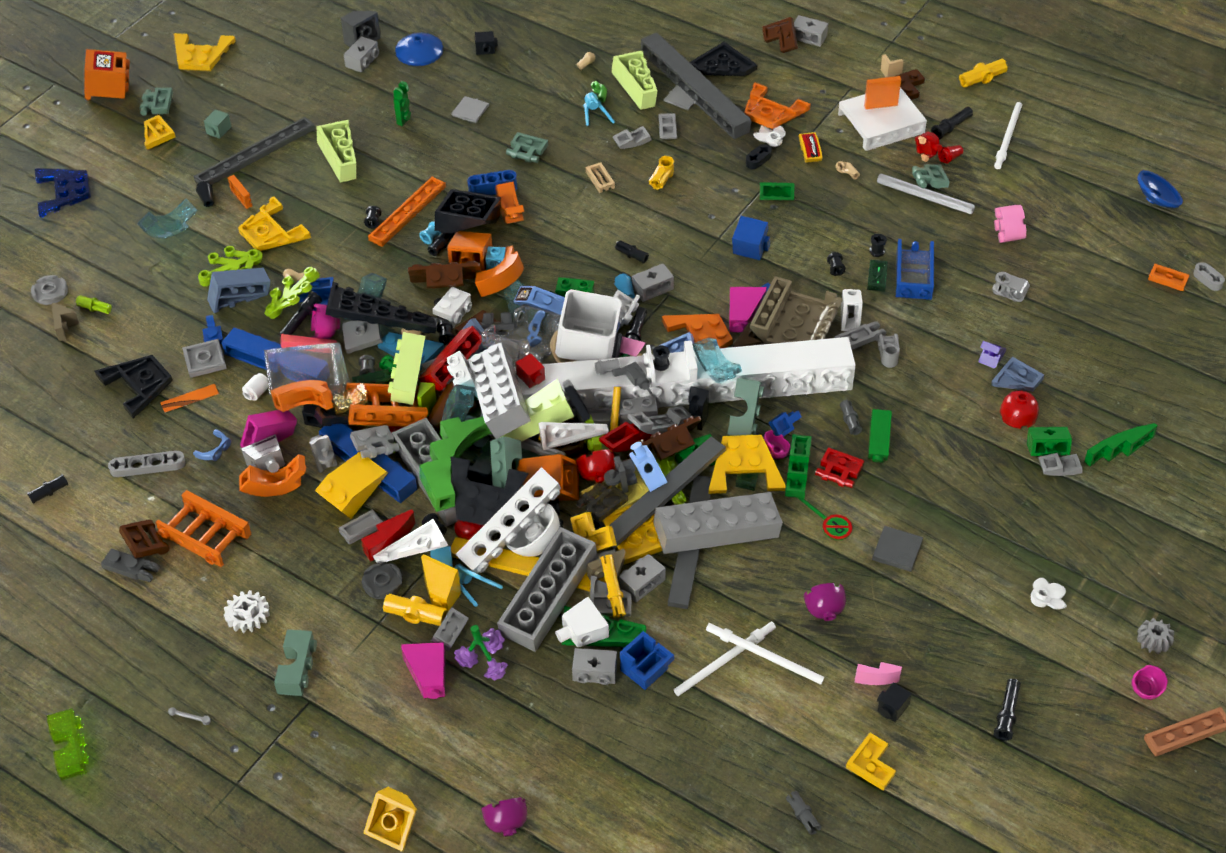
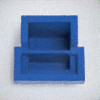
M741 216L732 237L733 254L760 260L763 252H768L770 248V237L766 236L768 222Z
M643 631L620 651V671L646 690L668 670V665L674 660V654L660 643L656 645V640Z

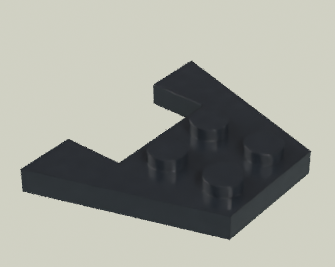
M153 355L95 370L96 376L104 386L122 377L137 394L134 398L123 403L124 409L133 419L173 381L172 376Z
M450 456L457 520L485 525L520 490L529 473L509 469L505 488L467 480L470 460Z

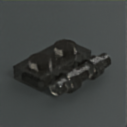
M605 481L594 485L590 492H585L576 501V505L579 508L587 505L585 506V512H591V516L599 523L628 501V496L616 486L607 489L610 485L606 484Z

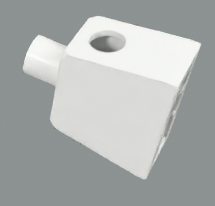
M844 289L842 290L843 301L841 303V331H849L860 326L863 303L861 290ZM853 313L854 317L848 318V314Z
M587 597L562 615L563 628L555 632L561 643L571 638L577 647H581L608 638L609 625L589 597Z

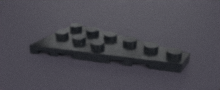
M332 282L325 315H330L334 318H347L352 321H365L370 324H382L388 327H399L405 330H417L427 334H436L438 318L419 311L409 312L402 305L398 308L392 306L390 301L367 293L358 294L354 292L353 288L347 287L344 289L338 287L339 283Z

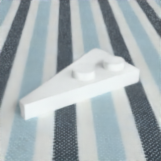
M538 423L543 450L609 432L607 424Z
M432 519L373 555V558L377 563L387 562L448 546V543L436 522Z

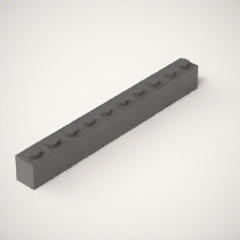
M656 32L641 39V51H643V54L675 85L680 86L696 101V104L727 134L736 139L750 132V117L744 114L738 106L731 102L720 89H717L710 80L705 78L700 71L689 63L682 54L678 53L663 37Z

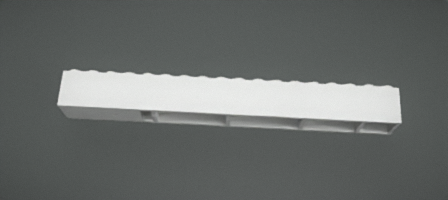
M842 337L694 351L698 368L696 382L651 386V380L648 379L649 388L652 391L651 394L639 386H634L626 375L614 377L612 371L605 372L603 375L596 373L595 363L598 360L607 361L616 358L542 364L545 367V380L531 388L518 376L517 378L524 400L558 379L567 399L570 397L563 387V382L570 380L587 408H612L614 387H621L620 400L655 396L656 405L659 408L689 405L688 396L691 386L709 390V403L744 400L734 397L737 378L762 382L761 386H764L762 398L852 390L855 361L849 338ZM643 355L618 358L620 368L636 362L646 374L648 365H644ZM571 407L573 414L576 415L577 409Z

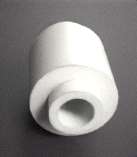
M261 373L254 375L242 387L244 397L248 400L256 401L267 390L270 383L269 379Z

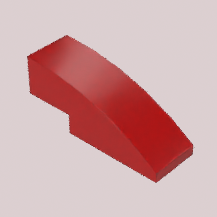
M626 421L601 436L599 441L611 451L621 452L630 450L631 445L639 440L644 439V441L651 439L650 436L652 434L645 433L634 423L629 424Z
M412 509L377 524V532L361 539L363 551L370 562L375 560L373 555L403 538L411 531L416 524Z

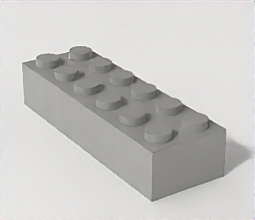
M500 342L492 345L487 350L475 354L468 359L485 424L495 439L530 422L531 420L512 359L503 344Z
M424 418L392 432V435L394 437L393 444H399V451L396 452L408 470L415 475L416 482L431 503L419 478V465L432 461L430 457V443L441 440L428 419ZM451 474V483L453 486V477ZM456 507L437 512L446 527L457 522Z
M771 492L657 507L653 521L664 554L779 538L783 523Z
M559 527L499 619L497 625L501 635L536 652L587 572V564L596 558V543Z

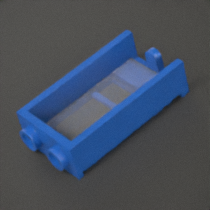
M898 239L895 297L932 300L934 289V241H930L929 251H919V242L914 241L911 250L902 249V239Z

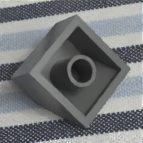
M352 11L341 17L344 44L351 47L361 36L374 41L381 38L378 13L376 11Z

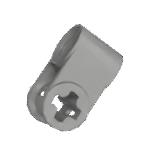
M999 272L995 276L996 283L993 285L992 290L998 296H1003L1015 302H1021L1024 300L1030 284L1023 278H1018L1006 272Z
M878 334V349L882 364L889 368L897 366L900 351L898 334L893 336Z

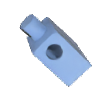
M641 442L632 444L630 447L632 452L629 456L649 491L651 492L666 484L667 480L647 445L643 446Z

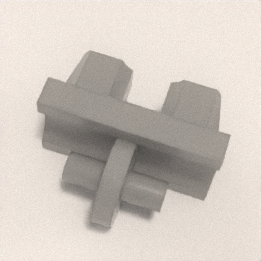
M326 434L324 436L317 435L312 437L309 444L318 471L321 473L329 467L337 466L329 436Z

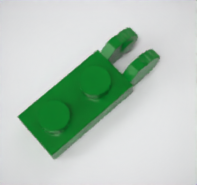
M401 81L398 84L399 87L393 90L396 123L403 127L410 119L411 112L407 93L409 86L406 82Z

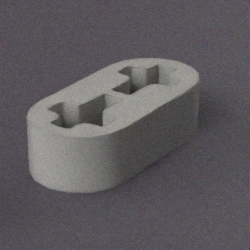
M1207 263L1196 264L1193 272L1194 277L1211 290H1221L1225 281L1223 275Z

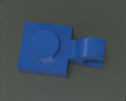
M213 315L206 316L208 328L202 329L204 342L219 339L221 345L223 341L221 326H215Z
M792 411L788 414L783 412L768 423L775 436L782 434L784 437L795 429L792 423L799 420L802 416L799 411Z

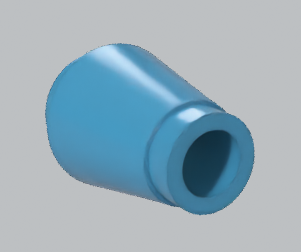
M625 273L618 275L615 278L614 285L618 290L634 299L635 294L631 277Z

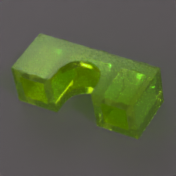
M73 708L47 715L49 733L54 744L68 742L62 749L53 751L56 771L61 781L87 773L86 764L90 762L87 751H83L86 741L84 734L80 733L79 728H83L80 715L76 716Z

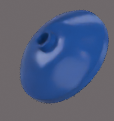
M413 33L405 36L397 43L395 52L397 58L407 65L424 66L435 62L441 57L443 44L437 37L431 34Z
M1142 170L1137 175L1141 191L1150 203L1167 208H1178L1183 203L1180 193L1161 176L1147 170Z

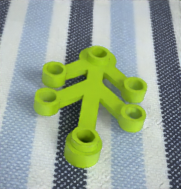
M233 246L224 248L226 257H239L240 259L238 260L219 257L217 253H210L208 255L210 264H223L224 266L210 272L202 270L198 275L200 285H210L212 272L252 269L253 265L261 263L263 258L262 252L257 249H251L248 252L238 251Z
M306 268L303 272L304 277L293 287L292 285L295 282L291 276L285 277L282 280L285 286L283 295L279 288H274L270 291L269 294L272 297V301L266 306L265 315L275 319L282 313L283 308L297 304L300 301L298 295L311 291L313 286L310 283L320 277L316 268Z

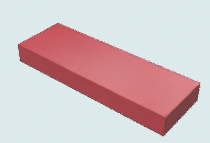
M281 334L280 342L282 348L337 353V340Z

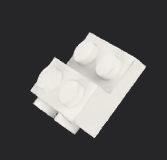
M458 351L447 357L449 364L447 368L451 376L455 378L453 383L456 389H461L465 395L470 393L478 398L469 363L461 351Z

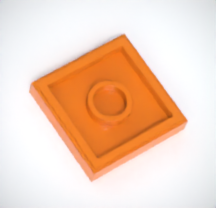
M900 76L867 80L864 102L865 110L898 106L901 85Z

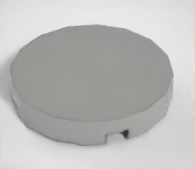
M56 275L41 277L31 287L33 299L43 305L60 302L68 293L66 281L62 277L58 278Z

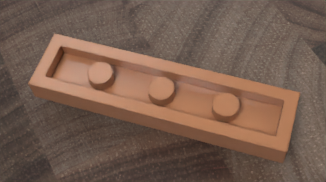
M1222 707L1145 734L1144 740L1156 757L1226 731V713Z

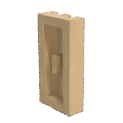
M601 162L586 167V173L599 193L603 192V189L608 191L609 187L615 188V182ZM597 168L600 170V172L602 173V175L608 183H605L601 174L597 171Z

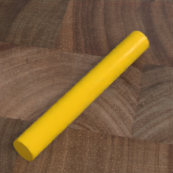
M621 387L613 388L610 431L618 427Z

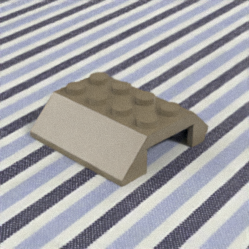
M775 276L750 324V329L764 344L825 339L831 322H833L837 310L843 301L842 298L837 297L836 293L829 291L825 293V301L791 291V280Z

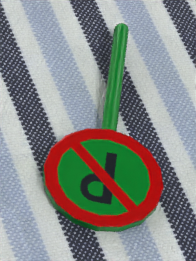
M798 498L824 519L822 528L827 537L833 540H844L849 537L852 532V524L848 518L838 514L826 517L804 498Z

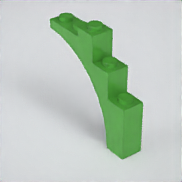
M483 416L461 422L459 417L440 422L442 440L430 443V457L432 461L419 465V478L436 512L455 507V491L451 483L452 468L450 456L459 458L473 443L492 434L485 424Z

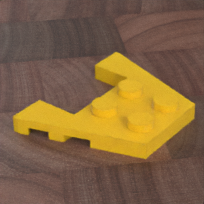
M174 33L178 67L182 70L211 71L221 59V55L229 50V46L236 42L235 36L221 35L218 45L210 46L188 44V34Z
M274 196L269 199V203L266 206L263 205L259 208L260 211L255 216H250L238 227L239 233L254 249L260 251L311 238L310 232L302 224L285 232L271 217V215L283 210L282 204Z
M762 435L722 437L721 444L725 446L726 451L716 459L708 494L726 493L725 474L765 473L767 491H785L786 485Z

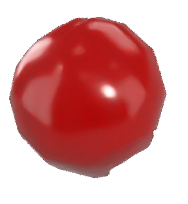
M457 520L454 531L458 538L470 540L484 525Z

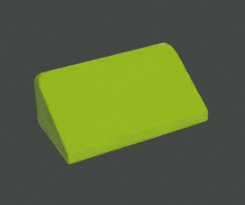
M421 382L417 395L418 407H427L428 414L437 402L435 384Z

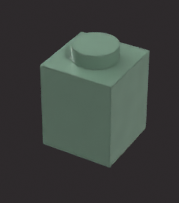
M216 109L204 120L206 133L217 138H221L232 127L229 114Z

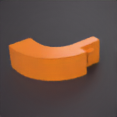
M514 182L496 185L497 197H501V214L504 222L509 224L524 221L522 215L524 208L523 205L519 206Z
M513 245L506 247L505 257L499 265L476 273L475 284L481 297L507 288L522 274L524 266L518 251L515 252Z
M298 381L270 390L275 408L282 412L306 404H316L326 410L333 407V395L325 381Z
M298 454L288 465L275 473L249 465L239 475V491L254 496L269 497L287 494L301 486V476L306 472L305 456Z

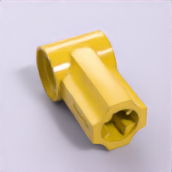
M663 156L659 159V165L649 180V184L653 189H663L667 180L673 176L674 159L672 157Z

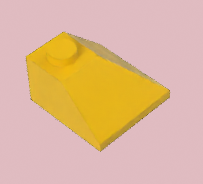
M423 554L421 556L430 602L432 605L447 608V611H449L461 595L459 572L457 569Z
M386 787L376 792L363 833L395 849L404 851L417 808L407 795Z

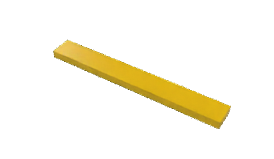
M455 537L451 545L453 558L459 559L456 553L469 540ZM480 548L477 551V555H484L486 548ZM503 549V552L497 558H493L488 563V566L528 576L539 560V557L521 556L511 550ZM585 573L577 588L590 591L591 580ZM605 576L598 579L606 583Z

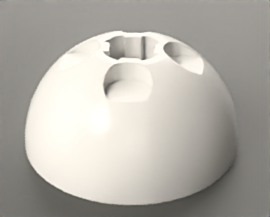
M546 504L543 512L539 515L536 514L531 519L532 522L527 528L521 529L517 533V538L512 543L506 544L511 551L527 557L538 556L544 552L560 527L558 515L550 504Z

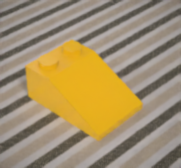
M358 452L328 474L315 491L352 519L388 472L370 458H362L360 452Z

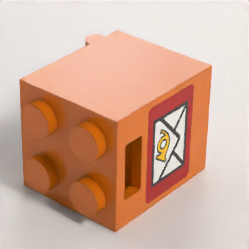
M86 49L84 88L86 100H90L91 96L125 99V92L129 90V70L126 69H129L130 59H126V52Z

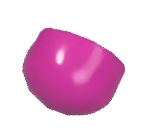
M773 430L765 432L763 439L772 458L783 459L788 456L791 446L783 438V435L775 436Z
M1146 665L1138 670L1131 680L1134 692L1142 699L1148 700L1158 698L1165 692L1168 684L1166 674L1159 667L1153 665Z

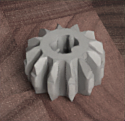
M1154 617L1150 621L1145 620L1137 631V642L1141 643V649L1148 648L1149 653L1152 650L1157 654L1161 653V651L1166 653L1169 647L1173 645L1174 630L1170 629V624H1163L1162 619L1159 622Z

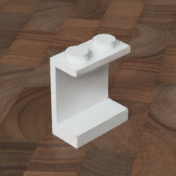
M691 340L684 341L683 352L670 353L668 357L670 365L664 371H658L654 368V356L651 353L650 345H646V353H643L644 365H648L646 377L651 380V386L697 381L698 368Z

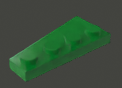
M564 606V613L570 610L571 607ZM602 615L609 625V637L584 646L626 647L643 631L646 633V625L622 619L616 621L609 619V616ZM571 638L562 642V645H575Z

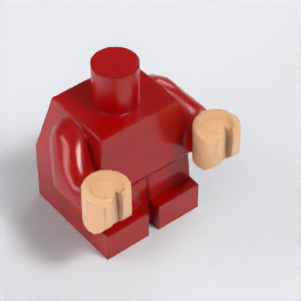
M927 131L915 137L917 153H923L921 158L924 162H927L938 151L942 150L939 138L932 132Z

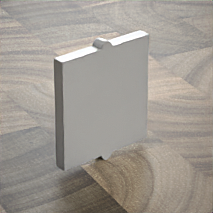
M678 85L672 91H669V94L664 99L665 102L688 111L696 104V101Z
M465 96L452 112V116L476 123L488 108L489 103Z

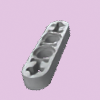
M168 451L114 458L108 463V469L113 477H125L179 470L185 466L186 461L181 451ZM156 460L162 461L159 465H152ZM135 463H142L140 467H132Z

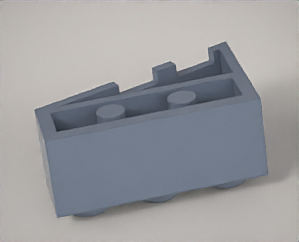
M264 268L212 272L207 300L213 313H217L220 308L226 306L231 308L235 306V303L244 300L249 302L267 296L271 281Z

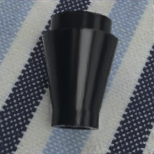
M207 181L198 183L196 192L204 206H213V186Z

